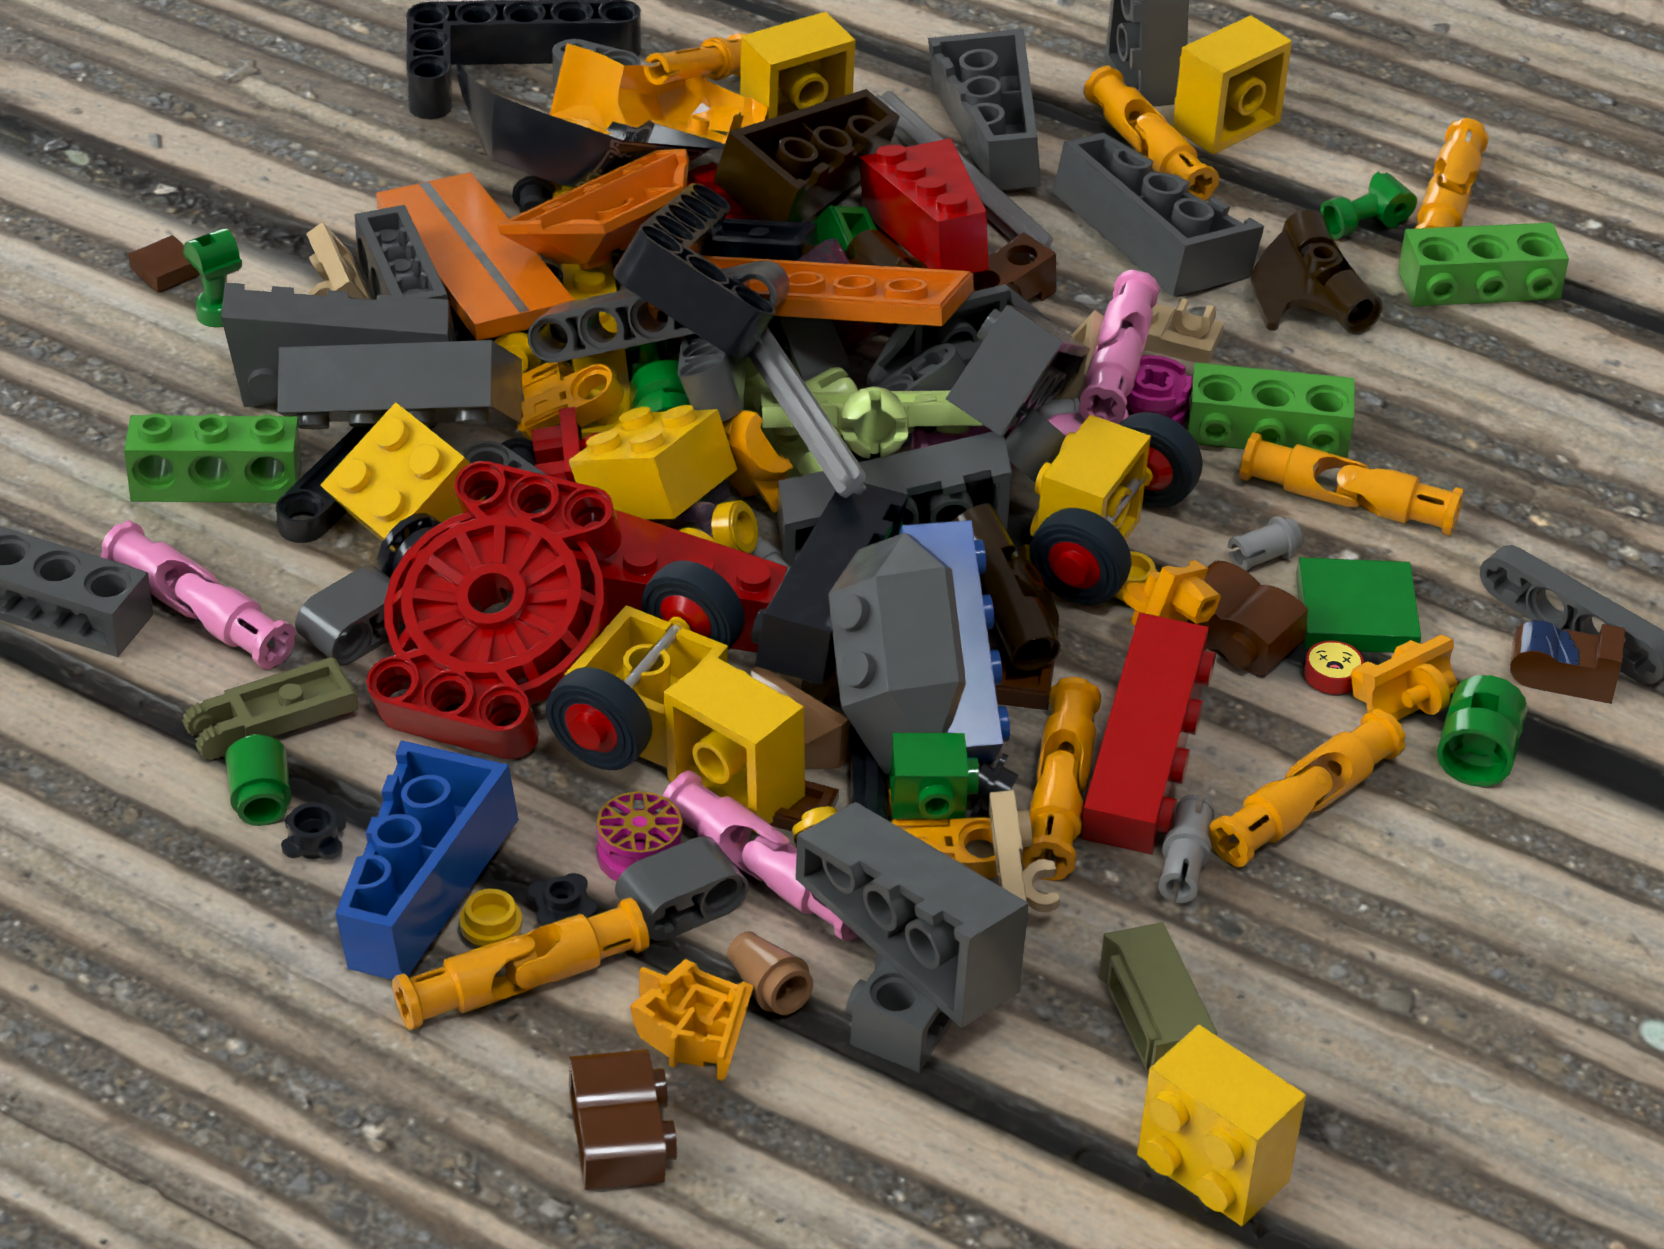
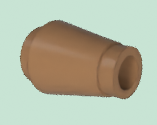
M751 931L739 934L730 943L727 950L728 960L733 964L744 982L754 985L752 995L763 1010L787 1015L797 1011L807 1002L813 990V979L810 975L809 967L803 959Z

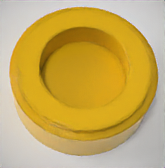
M742 500L720 503L715 507L711 523L713 539L718 544L752 554L758 541V525L750 506Z

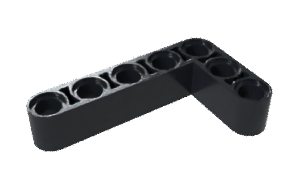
M629 0L432 1L415 4L407 12L406 67L410 113L421 119L432 120L442 118L451 112L452 65H456V58L461 65L553 64V47L557 43L569 39L585 40L629 51L639 56L641 52V9L639 5Z
M692 183L639 227L614 268L613 275L627 289L721 351L735 358L746 359L773 318L775 309L760 294L701 256L728 215L731 206L721 195L710 188Z

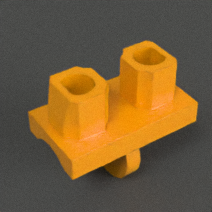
M1192 560L1189 561L1186 567L1164 566L1161 572L1150 571L1146 583L1131 582L1127 584L1123 600L1134 609L1130 621L1131 624L1136 625L1139 612L1187 622L1190 619L1196 624L1207 622L1215 614L1221 599V595L1203 581L1208 568L1200 562Z
M1440 634L1422 644L1410 640L1396 647L1391 659L1379 665L1367 661L1353 668L1351 672L1353 697L1366 703L1367 712L1378 708L1393 715L1397 720L1419 709L1431 715L1446 709L1450 704V695L1458 685L1450 663L1451 653L1454 649L1453 639Z

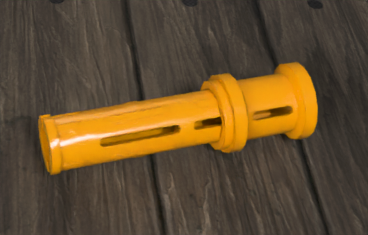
M733 34L727 39L712 37L706 39L700 47L650 54L645 61L648 63L657 62V64L645 65V76L649 82L655 85L706 76L710 80L715 81L726 79L731 74L740 76L741 36L746 34Z

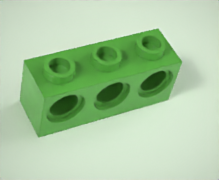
M1553 222L1405 229L1398 271L1412 306L1561 299L1569 257Z
M1195 362L1189 400L1187 431L1198 445L1245 449L1252 432L1261 434L1262 440L1289 448H1294L1299 444L1347 458L1354 422L1355 378Z
M217 414L204 416L130 415L124 449L130 502L277 503L279 498L301 478L302 463L298 417L275 415L220 416Z

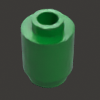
M252 734L237 740L228 748L225 755L231 806L238 813L239 818L247 824L254 826L273 824L284 817L287 806L292 798L286 749L279 740L261 734Z

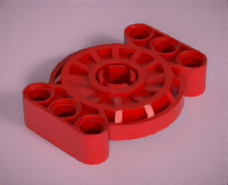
M478 461L470 463L461 469L456 476L454 487L463 513L450 517L427 531L406 551L394 570L384 599V625L394 656L383 658L374 664L368 672L366 683L378 714L386 726L397 731L504 759H516L527 755L538 743L540 732L531 705L549 697L553 688L565 676L569 668L606 628L609 616L608 590L598 561L607 559L616 553L621 545L622 533L612 499L604 490L494 462ZM491 496V497L488 498V499H485V500H482V501H478V500H480V499L483 498V497ZM542 508L545 509V510H543L542 512H539V513H536V514H531V513L534 512L535 510L542 509ZM595 521L599 522L594 526L584 527L588 523ZM593 577L595 581V595L587 592L585 589ZM507 592L511 593L513 599L507 607L495 613H481L494 604L505 602ZM399 620L404 622L406 626L400 637ZM408 689L407 692H405L401 696L394 698L390 697L396 691ZM463 703L456 710L444 712L450 705ZM511 717L518 718L510 725L498 726L505 719Z

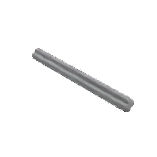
M886 91L881 96L879 94L876 95L878 99L900 116L894 133L908 146L944 139L893 92ZM958 152L983 203L987 218L1010 240L1024 232L1052 250L1050 247L1053 242L1052 236ZM1030 254V258L1036 260V258Z
M766 327L748 357L837 493L844 498H847L852 493L861 495L866 489L863 481L867 474L769 328Z

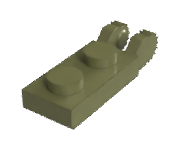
M329 657L224 690L222 695L203 700L202 703L197 702L193 706L191 705L188 710L186 709L182 722L188 733H191L192 736L197 735L198 738H196L197 743L195 745L201 757L204 756L205 760H219L222 756L225 758L228 748L234 742L245 736L261 734L274 737L358 710V695L337 660Z

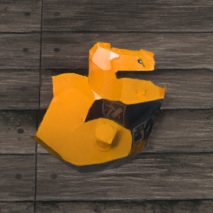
M567 43L550 114H546L492 93L474 81L465 72L456 58L457 78L461 94L483 149L495 162L527 174L572 188L579 187L656 150L686 149L689 162L712 148L724 149L730 131L764 121L768 109L767 106L754 99L743 97L707 81L708 78L704 76L655 85L646 78L644 73L645 65H623L602 54ZM712 130L726 131L728 133L725 136Z

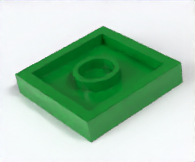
M1299 557L1296 572L1299 600L1308 609L1304 639L1305 649H1310L1313 645L1323 641H1339L1349 644L1362 652L1394 653L1396 647L1410 640L1420 644L1421 630L1410 562Z

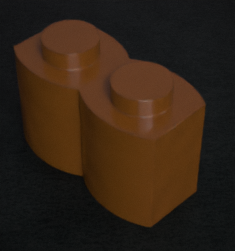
M1215 560L1207 567L1208 571L1203 581L1221 595V599L1215 614L1207 622L1197 624L1209 627L1206 648L1218 649L1236 667L1254 674L1265 675L1305 639L1308 609L1300 600L1285 590L1271 585H1261L1250 573L1241 567L1226 561ZM1190 619L1187 620L1188 623L1196 624Z
M648 1049L569 1056L570 1103L584 1189L592 1190L665 1182L666 1161L677 1159V1140L673 1120L662 1121L660 1108H667L668 1104L664 1069H653Z

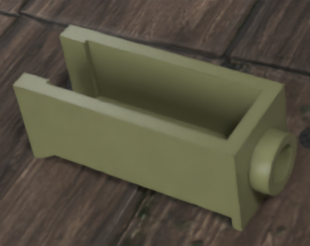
M1164 922L1104 933L1098 977L1107 984V988L1145 1070L1153 1066L1198 1024L1217 1036L1216 1028Z

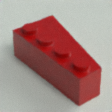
M951 138L909 147L886 145L878 148L874 154L859 157L862 207L867 208L872 221L917 260L923 262L928 269L970 271V273L989 270L987 213Z
M615 510L622 533L621 545L616 553L609 558L598 561L608 590L609 616L606 627L626 605L643 612L641 603L643 591L650 579L662 567L674 561H692L712 569L723 577L734 589L742 603L745 615L744 628L740 637L730 649L757 653L758 644L753 643L751 640L754 621L759 610L768 607L787 574V566ZM591 522L585 525L584 527L594 526L599 522ZM594 577L585 588L587 592L595 595Z
M1139 612L1084 804L1082 839L1153 855L1159 833L1167 834L1171 830L1177 799L1170 798L1174 783L1183 784L1190 756V749L1185 748L1189 734L1196 735L1203 707V700H1200L1202 686L1209 687L1215 664L1216 652L1206 650L1209 627Z

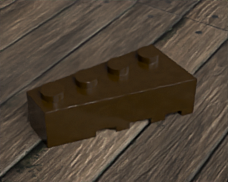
M864 89L730 131L713 181L726 191L736 203L746 208L758 220L804 222L861 180L859 157L874 154L878 148L890 145L900 116L869 90Z

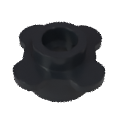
M1003 753L995 768L985 763L979 771L978 794H967L977 800L970 814L971 818H975L980 809L989 813L990 793L1012 789L1019 774L1003 766L1009 755Z
M318 802L305 803L293 809L285 818L288 838L284 839L281 843V849L285 856L289 858L303 856L310 859L321 857L323 859H333L341 854L343 846L339 840V834L346 828V820L342 814L335 812L330 806Z
M570 873L566 876L554 877L547 882L537 880L531 883L527 892L529 900L536 902L537 922L541 926H545L577 914H583L586 918L596 915L597 903L589 899L586 892L588 888L587 879L581 874Z

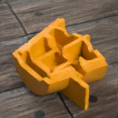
M741 410L734 417L722 422L737 466V470L727 479L742 497L762 495L772 512L775 513L777 512L778 481L789 479L787 474L794 467L788 457L785 459L783 455L778 456L762 432L761 424L763 419L757 412Z
M686 959L667 975L642 967L639 970V998L630 1005L633 1024L642 1040L669 1057V1066L675 1068L678 1062L704 1067L707 1062L717 1064V1079L723 1081L726 1078L754 985L743 981L741 984H734L703 972L698 968L697 963Z

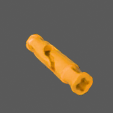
M1107 65L1093 71L1084 84L1083 93L1085 98L1090 103L1100 106L1104 110L1103 114L1108 123L1137 152H1141L1146 158L1153 161L1152 169L1155 172L1170 175L1176 174L1190 182L1188 192L1204 201L1209 199L1218 186V172L1212 166L1201 163L1197 159L1196 149L1168 124L1166 119L1136 88L1128 87L1124 83L1123 75L1118 69Z
M1463 118L1459 121H1453L1448 126L1444 139L1446 144L1443 145L1438 153L1434 167V176L1428 183L1418 212L1417 220L1419 225L1414 229L1462 226L1470 201L1471 186L1477 179L1481 167V154L1487 148L1489 135L1485 131L1484 125L1479 121ZM1468 132L1472 133L1470 142L1465 141Z
M1252 432L1247 441L1239 472V478L1249 481L1252 477L1281 484L1284 491L1344 507L1355 508L1363 506L1369 512L1385 519L1404 524L1409 520L1439 527L1442 529V533L1448 536H1452L1456 527L1465 491L1459 487L1449 491L1420 483L1418 476L1392 469H1370L1362 462L1299 444L1294 448H1289L1262 440L1261 434ZM1341 468L1337 474L1338 485L1336 493L1324 489L1316 482L1320 474L1327 469Z
M1072 676L1060 679L1057 684L1051 687L1049 694V704L1053 711L1052 715L1044 723L1036 772L1037 785L1032 795L1029 810L1033 846L1023 847L1022 864L1024 869H1026L1034 861L1041 859L1051 860L1053 849V853L1056 856L1055 877L1040 878L1041 880H1062L1069 873L1073 872L1076 866L1077 854L1072 846L1073 840L1081 833L1084 802L1080 791H1085L1089 780L1096 737V728L1092 719L1093 715L1100 710L1102 697L1097 686L1080 677Z
M1381 709L1370 710L1361 718V725L1350 733L1346 731L1337 733L1297 761L1285 774V779L1266 783L1243 801V807L1231 816L1223 815L1217 817L1209 825V838L1216 854L1224 862L1230 863L1234 867H1244L1254 858L1255 850L1267 842H1279L1299 827L1309 813L1324 809L1367 779L1373 773L1374 765L1384 758L1393 759L1399 756L1406 747L1405 732L1401 724L1393 715ZM1235 835L1238 839L1233 843L1229 842V838Z
M630 897L621 900L618 903V908L588 918L583 914H577L536 928L529 933L513 936L446 958L443 961L442 967L412 977H408L405 973L397 975L392 979L394 998L404 1024L411 1031L420 1028L425 1019L455 1009L460 1013H466L529 991L537 986L599 967L601 959L628 950H633L635 953L645 951L649 948L648 929L641 909L636 901ZM505 965L507 975L494 977Z

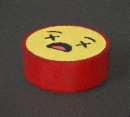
M1339 641L1319 642L1313 645L1307 652L1304 677L1313 688L1320 692L1332 695L1349 693L1353 691L1352 669L1363 664L1364 660L1360 652L1349 644Z

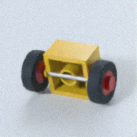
M1151 412L1130 415L1119 424L1090 414L1076 433L1069 432L1066 435L1059 455L1052 463L1046 462L1041 467L1034 487L1035 494L1040 495L1039 508L1031 524L1030 535L1033 538L1030 543L1029 555L1031 563L1039 571L1044 585L1050 591L1068 602L1083 606L1103 604L1119 592L1129 576L1132 565L1131 553L1126 539L1140 522L1142 505L1154 508L1174 506L1192 492L1200 479L1203 468L1201 451L1195 439L1182 425L1169 417Z
M684 560L674 561L662 567L650 579L643 591L641 601L643 612L626 605L553 688L546 703L547 720L559 742L576 758L590 766L603 770L623 769L633 763L639 756L667 768L664 691L711 655L728 663V650L738 640L744 628V609L738 595L730 584L712 569L696 562Z

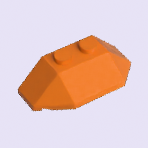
M686 149L653 151L497 224L500 235L557 264H579L582 270L605 264L610 260L608 253L618 248L626 250L639 227L687 187L689 164Z

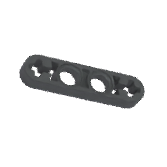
M1505 545L1483 561L1480 567L1482 584L1488 593L1500 602L1531 620L1552 623L1562 631L1570 630L1599 635L1600 633L1593 625L1592 617L1599 618L1606 625L1624 627L1623 658L1620 672L1643 684H1655L1664 677V630L1519 547ZM1546 590L1552 591L1559 597L1563 603L1564 611H1560L1552 606L1546 597Z

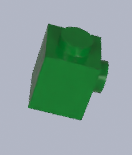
M892 733L889 770L892 819L965 818L967 794H978L979 788L978 758H967L965 733Z

